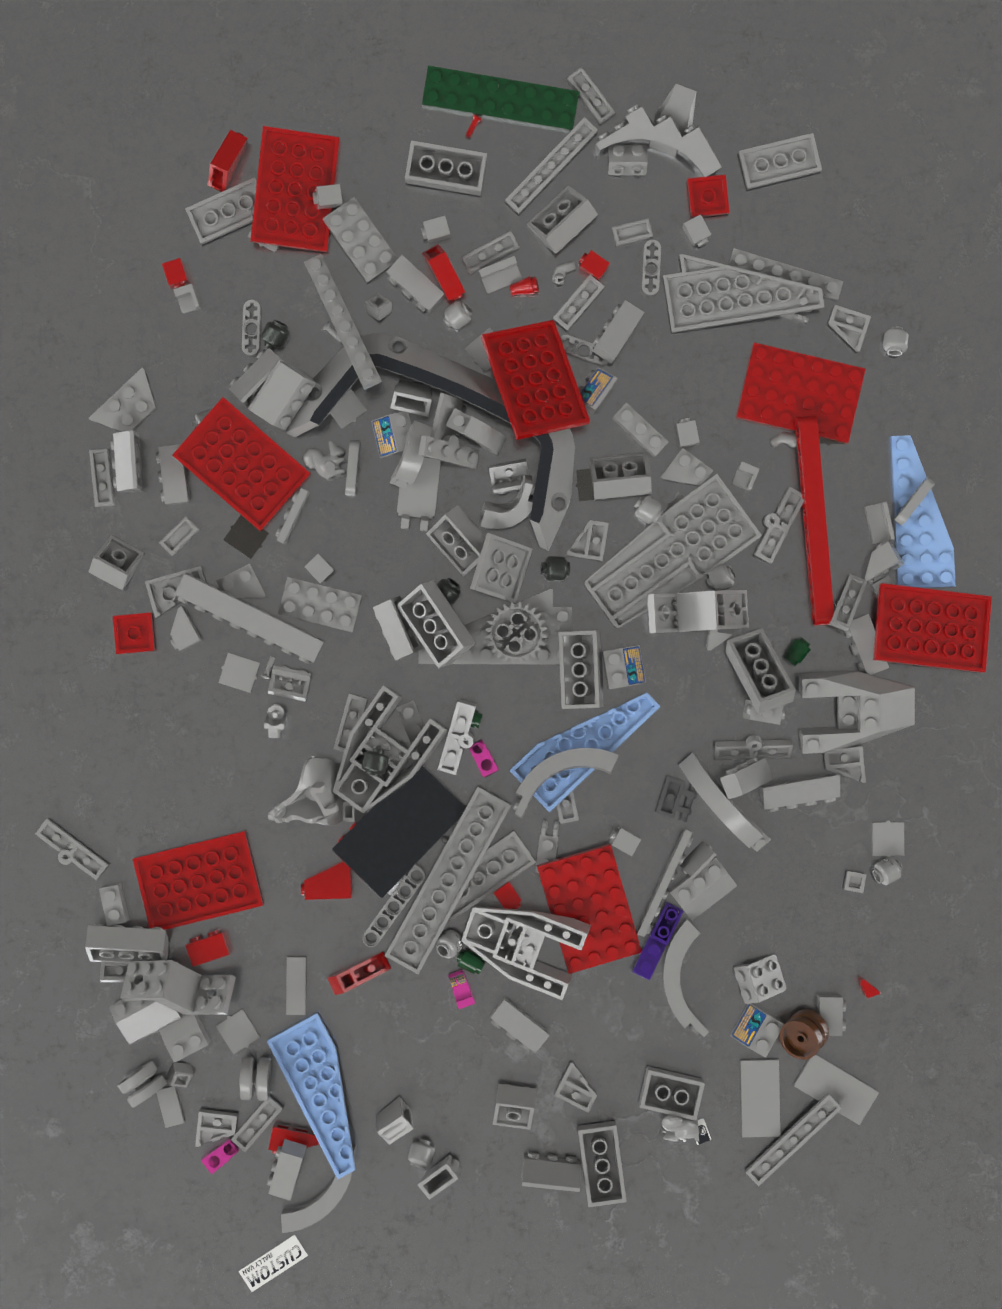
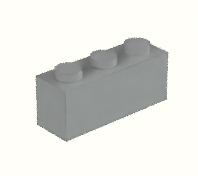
M403 255L386 271L389 276L387 278L388 281L394 286L398 284L403 289L401 292L408 299L412 297L417 302L415 305L422 312L426 310L430 313L445 297V294Z
M626 300L622 306L618 304L612 313L615 315L613 320H607L603 327L605 332L602 336L598 335L593 342V345H595L593 352L612 364L645 312Z
M628 403L612 418L653 458L668 444V441Z
M181 444L158 447L159 452H156L157 463H160L161 471H158L159 482L163 483V490L160 491L162 502L165 501V505L168 506L191 503L187 469L172 456Z
M401 596L373 607L375 617L380 623L382 633L389 644L390 652L395 660L423 649L418 637L396 606L402 601Z
M869 614L853 619L848 632H844L847 638H851L853 643L850 647L853 655L858 656L859 663L857 665L859 671L872 675L888 669L889 665L887 662L873 660L875 629Z
M754 757L727 770L726 775L720 777L727 798L731 799L744 795L773 780V776L766 758L758 760L757 757Z
M505 997L490 1015L491 1023L498 1029L504 1028L507 1031L506 1035L514 1041L518 1039L523 1043L521 1046L529 1053L531 1051L537 1053L550 1036V1033Z
M284 1139L282 1147L278 1146L275 1155L278 1161L274 1160L271 1169L274 1175L270 1174L267 1183L270 1186L268 1194L291 1200L306 1145Z

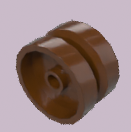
M806 1009L796 1012L783 1025L780 1031L782 1047L789 1055L801 1060L810 1059L815 1056L829 1038V1028L826 1021L818 1013Z

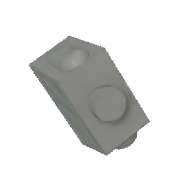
M400 379L394 387L390 408L428 417L432 402L430 386Z
M746 699L743 718L780 725L781 721L785 718V711L783 706H779L758 714L751 700Z
M400 1097L375 1116L376 1131L389 1145L414 1129L411 1109Z
M449 1155L425 1173L417 1185L429 1200L459 1179L462 1171L459 1161Z

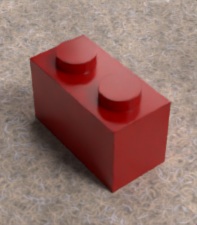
M217 929L208 932L207 937L201 938L198 935L189 939L190 942L185 946L192 967L228 956L231 953L224 931L219 932Z

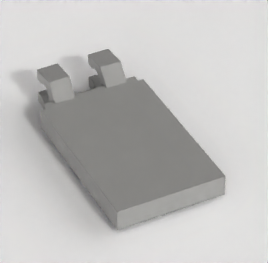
M424 458L414 483L410 484L408 489L399 487L397 513H399L398 516H402L401 529L409 530L410 517L421 518L420 531L428 532L429 519H433L436 513L440 460Z

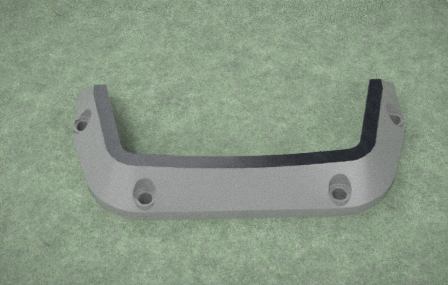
M374 333L361 336L375 367L442 390L510 423L495 379L392 334ZM395 343H402L404 345L403 350L400 352L393 349ZM344 347L313 378L316 382L313 389L319 390V396L311 398L308 395L291 421L286 432L287 435L297 437L319 426L358 379ZM570 428L533 436L540 443L541 453L530 522L539 546L549 551L569 507L572 495L575 444ZM557 498L565 501L563 508L555 507L554 501Z

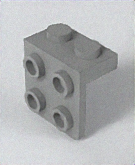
M769 955L751 964L733 967L745 1004L760 1003L786 990V984L776 955Z

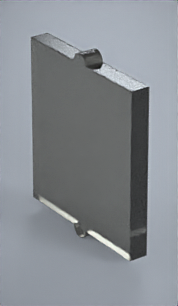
M603 467L595 468L597 479H603ZM591 468L576 470V487L578 488L579 501L594 500Z
M240 515L235 524L230 526L231 530L224 538V541L252 559L257 550L262 548L261 544L269 533L264 529L259 531L246 518Z

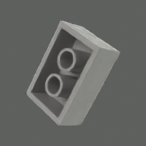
M647 1066L638 1102L639 1107L696 1121L705 1082L701 1078Z

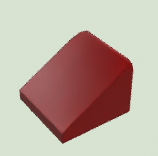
M859 977L858 980L864 996L870 998L881 994L864 978Z

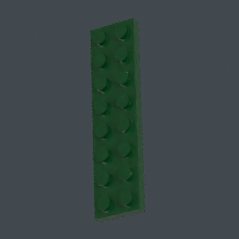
M428 66L422 105L572 130L579 91Z

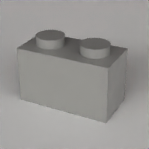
M618 826L617 829L613 828L609 835L610 844L630 856L634 854L641 841L639 836L621 826Z
M122 883L99 888L107 926L129 921Z
M817 994V1013L826 1021L829 1028V1036H842V1032L846 1030V1021L843 1019V1012H846V1000H843L841 995Z

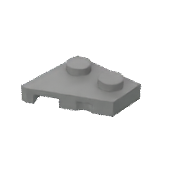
M834 305L828 325L856 352H860L871 316Z
M682 448L660 478L662 480L701 486L713 470Z
M590 520L567 551L566 556L603 561L609 523Z
M862 745L824 752L826 770L866 783Z
M570 1062L554 1096L589 1113L597 1094L575 1064Z

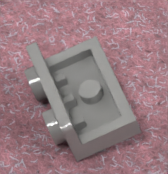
M647 145L608 146L609 175L638 176L647 174Z
M526 458L488 465L493 493L505 494L515 489L519 491L524 474L529 475Z
M274 665L268 694L305 702L311 681V673L302 669H289L284 665Z

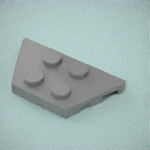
M141 368L98 408L89 419L121 432L134 430L156 409L146 371Z

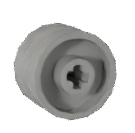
M253 1057L242 1058L239 1078L241 1100H251L254 1096L255 1088L259 1101L269 1100L271 1058L261 1057L258 1060L257 1069Z
M153 1061L148 1062L142 1067L140 1066L117 1085L122 1094H126L133 1089L135 1090L127 1098L132 1108L147 1100L167 1084L163 1075H157L150 1080V1077L158 1069Z

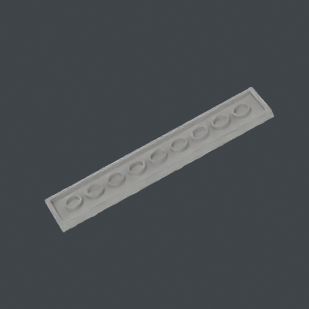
M480 787L476 788L385 954L387 958L419 974L508 813L511 804Z

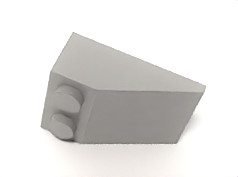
M180 1013L181 1019L159 1030L174 1063L210 1044L211 1040L198 1015H183Z

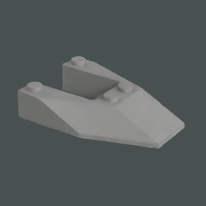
M859 671L799 673V693L802 698L837 697L838 727L799 729V746L803 754L824 753L857 746L915 725V687Z
M384 685L350 732L332 791L363 814L410 780L439 746L449 731L430 718L409 749L403 747L381 731L383 725L402 700L400 695ZM373 747L385 750L384 754L389 757L386 772L380 775V777L365 774V770L362 769L365 752L373 751Z
M474 906L461 941L508 979L563 1001L572 975L536 961L546 936L582 950L591 925L574 918L537 911Z

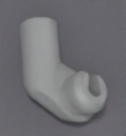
M574 261L556 266L552 275L554 283L562 284L566 273L576 270Z
M782 432L769 440L773 448L782 443H787L793 448L797 447L796 434Z

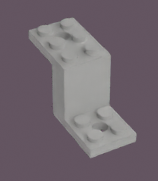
M747 590L647 594L650 633L749 628Z
M173 960L129 961L120 998L125 1001L154 1000L183 1015L228 1014L236 977L233 975H201Z

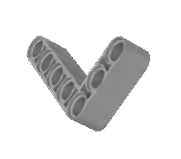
M417 863L407 872L401 883L364 932L363 943L366 946L374 947L380 942L424 881L425 870ZM414 870H418L422 873V878L415 880L412 878L411 873ZM408 886L411 893L407 896L402 895L400 888ZM390 902H397L399 909L392 911L389 908ZM385 917L388 920V925L380 926L378 919ZM374 933L377 936V940L370 942L367 940L366 935Z

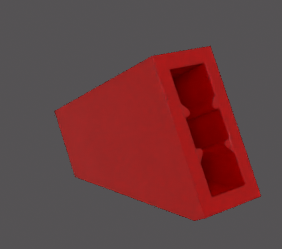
M232 130L229 131L210 163L208 186L221 192L228 189L247 147L248 138L243 134Z
M439 244L424 251L422 255L442 292L445 294L448 301H455L461 298L465 290L446 252Z
M341 861L306 878L304 884H301V895H305V900L351 899V868Z

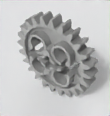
M511 602L510 608L503 604L504 610L501 611L497 608L498 615L491 614L494 620L487 621L491 625V628H485L486 631L490 632V635L485 636V638L491 639V642L487 645L494 646L491 651L492 653L499 652L497 658H500L502 655L505 656L504 662L508 658H511L512 664H514L515 659H518L519 663L522 664V658L529 662V655L536 658L534 652H541L539 645H545L541 641L542 638H547V635L542 634V631L547 630V628L541 626L545 620L539 621L538 618L541 616V613L535 615V607L531 611L528 610L529 604H526L524 608H522L521 602L518 603L517 607ZM520 614L523 616V620L526 621L530 614L531 622L538 624L530 626V629L535 632V638L527 640L524 636L527 630L525 628L520 632V638L515 636L510 640V642H519L520 650L512 652L509 649V645H506L504 652H502V645L495 642L503 639V637L498 635L497 629L500 626H506L508 628V635L506 637H509L513 633V628L517 630L523 626V624H514L512 621L513 616Z

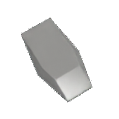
M675 84L657 110L655 120L663 115L667 117L671 115L681 134H685L684 130L693 124L697 91ZM650 140L649 147L673 157L678 152L672 146Z

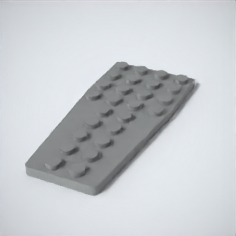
M716 474L670 507L658 518L656 523L648 526L584 582V585L614 627L620 628L648 611L647 594L678 593L706 576L710 570L727 562L762 535L719 475Z

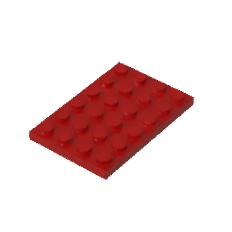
M268 126L262 127L250 242L327 252L329 228L322 219L331 213L332 208L318 209L317 204L313 202V192H315L317 186L334 185L339 137Z
M554 320L482 334L481 340L516 440L588 425L590 423V418Z
M754 342L736 418L796 432V417L816 415L819 437L848 444L866 368Z
M223 396L172 454L173 457L259 531L264 528L311 474Z
M881 583L879 585L873 660L986 673L992 596Z
M245 831L133 858L150 929L160 927L163 930L263 906Z
M611 844L536 865L550 913L574 918L591 925L582 950L559 942L569 974L641 953L642 950Z

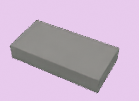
M649 218L611 228L616 247L653 238Z
M185 516L159 544L171 556H174L200 529Z
M176 1086L165 1087L156 1092L165 1128L185 1123Z

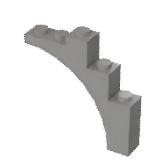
M636 104L627 110L628 114L625 116L628 123H625V121L619 123L614 127L615 131L610 134L608 131L598 136L599 140L596 142L599 150L614 143L626 140L645 139L658 141L672 146L685 154L697 165L704 177L722 168L719 159L699 125L696 127L694 124L684 130L685 134L682 135L671 115L668 117L663 115L655 120L656 124H653L643 105L638 107Z

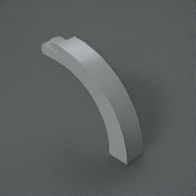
M577 748L563 751L547 758L533 768L516 791V795L522 797V799H517L514 805L515 815L523 818L535 792L555 774L573 768H593L611 774L619 755L602 749Z
M692 753L679 764L689 782L710 809L747 847H752L757 852L771 841L766 832L758 827L732 799L727 798L723 788L713 777L704 761L697 755Z
M685 918L674 931L664 954L662 967L664 992L671 1010L681 1025L686 1028L691 1023L690 1029L697 1036L701 1034L705 1037L709 1030L688 1008L681 991L680 972L684 956L692 942L701 934Z
M352 1147L355 1161V1147ZM352 1172L340 1179H337L335 1175L327 1189L308 1204L296 1208L283 1209L281 1212L282 1233L304 1229L328 1215L346 1192Z

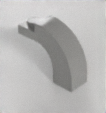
M455 408L446 424L450 429L475 441L481 448L497 456L506 441V437L494 428Z
M417 421L413 422L407 433L401 459L390 478L391 484L408 489L410 484L414 483L425 457L418 455L421 435L430 437L431 426Z
M524 474L519 492L510 502L496 504L484 501L479 517L480 527L504 529L523 521L532 509L533 493L535 490L532 476Z

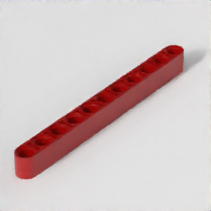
M816 415L796 417L795 427L802 499H804L802 508L812 621L814 626L829 625L834 614L818 420Z

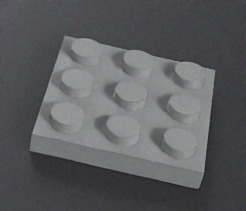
M487 533L470 589L516 603L533 549Z

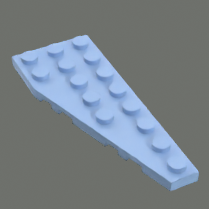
M911 435L890 437L894 518L926 478ZM930 490L902 526L894 520L895 548L905 563L896 569L897 585L918 588L956 587L954 547L933 492Z
M645 693L619 707L613 708L604 714L598 715L570 730L537 744L510 772L522 783L533 768L557 753L577 748H596L614 752L660 708V705L648 693ZM573 768L557 773L545 781L533 796L550 813L595 769Z
M317 1013L269 1039L267 1043L337 1179H340L355 1171L356 1167L336 1046Z

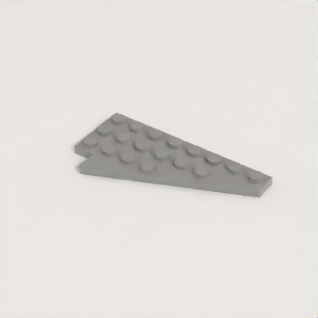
M679 254L682 272L663 275L672 333L825 308L822 288L684 254Z
M549 589L521 601L522 608L529 604L528 610L531 611L535 607L534 614L541 613L538 619L539 621L545 620L541 626L547 628V630L542 631V634L547 635V638H542L541 640L545 643V645H539L541 652H534L536 658L529 655V662L522 658V664H560L558 632H572V607H553V589ZM491 614L464 625L476 644L452 664H512L511 658H508L506 662H504L505 656L503 655L497 658L499 652L492 653L491 651L494 646L487 645L491 642V639L485 638V636L490 635V632L486 631L485 628H491V625L487 623V621L494 620ZM520 614L513 616V623L516 625L523 624V626L517 630L513 628V633L509 637H506L508 635V628L506 626H500L497 629L498 635L503 637V639L495 642L502 645V652H504L506 645H509V649L512 652L520 650L519 642H510V640L515 636L520 638V632L525 628L527 629L524 633L527 640L535 638V632L530 629V626L538 624L531 622L530 614L526 621L523 620V616ZM421 643L423 649L419 650L418 664H435ZM515 659L514 664H520L518 659Z

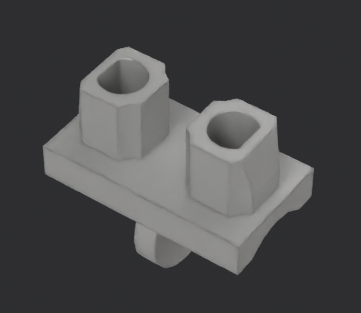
M273 704L268 708L264 728L268 729L269 738H280L281 731L284 729L287 720V713H284V708L280 704Z

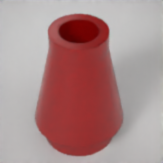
M528 276L514 284H510L512 296L531 295L538 292L539 286L536 276Z

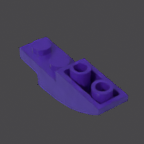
M668 902L665 903L641 949V953L638 955L639 957L632 973L650 981L664 949L668 945L684 912L683 910Z

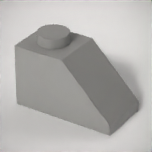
M880 543L876 550L872 551L865 575L867 582L873 584L905 564L892 543Z
M179 607L170 633L172 636L170 641L175 650L183 651L202 641L185 607Z

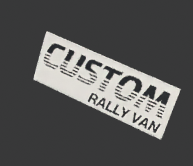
M293 1235L238 1272L251 1292H253L308 1255L296 1236Z

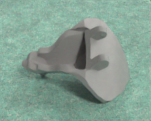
M327 758L307 759L302 769L298 788L292 796L272 807L268 813V819L276 823H287L296 819L310 824L336 825L343 821V802L346 801L332 792L340 764Z

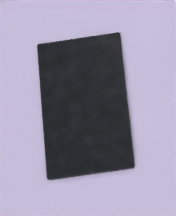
M422 766L410 780L377 803L332 848V851L380 898H383L458 821L465 807Z

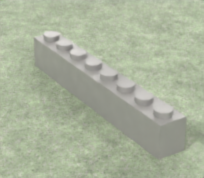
M188 573L183 575L174 594L178 596L177 600L185 604L191 602L195 604V609L204 613L207 610L213 613L212 617L220 621L225 619L230 622V626L238 630L242 627L248 630V635L254 638L260 636L265 639L264 642L273 647L276 644L282 647L281 651L289 655L295 653L299 655V660L308 664L310 661L314 663L324 643V640Z

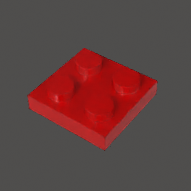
M726 175L687 179L691 218L699 215L706 217L730 213Z
M152 613L113 616L116 654L155 651Z

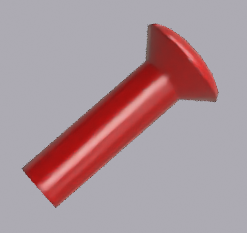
M472 115L473 121L465 134L469 138L478 122L482 121V118L477 115Z

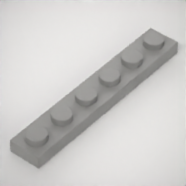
M584 117L505 199V202L516 213L520 214L597 134L598 129Z
M735 248L732 251L728 264L729 266L822 288L823 297L836 301L839 298L844 282Z
M685 828L680 835L636 931L642 937L650 934L654 925L651 922L654 916L657 917L661 910L659 904L662 899H666L670 890L667 887L670 881L674 882L678 873L675 871L677 865H681L686 854L683 852L686 846L690 847L694 837L691 836L693 832Z
M827 1093L745 1170V1173L760 1186L842 1109V1106Z

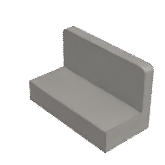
M515 256L479 270V275L487 294L522 280Z
M887 501L864 507L872 544L895 539Z

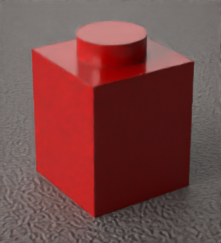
M592 250L589 254L584 253L579 261L581 263L579 269L587 275L591 274L598 281L610 265V262Z
M180 258L162 263L168 285L171 289H176L190 283L183 261Z
M510 881L493 892L504 909H518L521 906L522 898Z

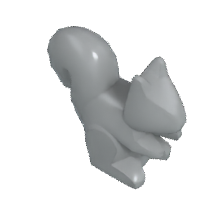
M329 441L330 454L323 456L318 448L306 450L302 457L306 467L310 469L315 468L317 473L328 481L346 476L344 469H340V464L346 462L345 458H340L345 453L344 448Z
M675 1115L663 1118L662 1127L664 1128L663 1132L666 1133L663 1139L675 1142L680 1139L686 1142L687 1139L694 1138L695 1141H699L698 1119L695 1121Z

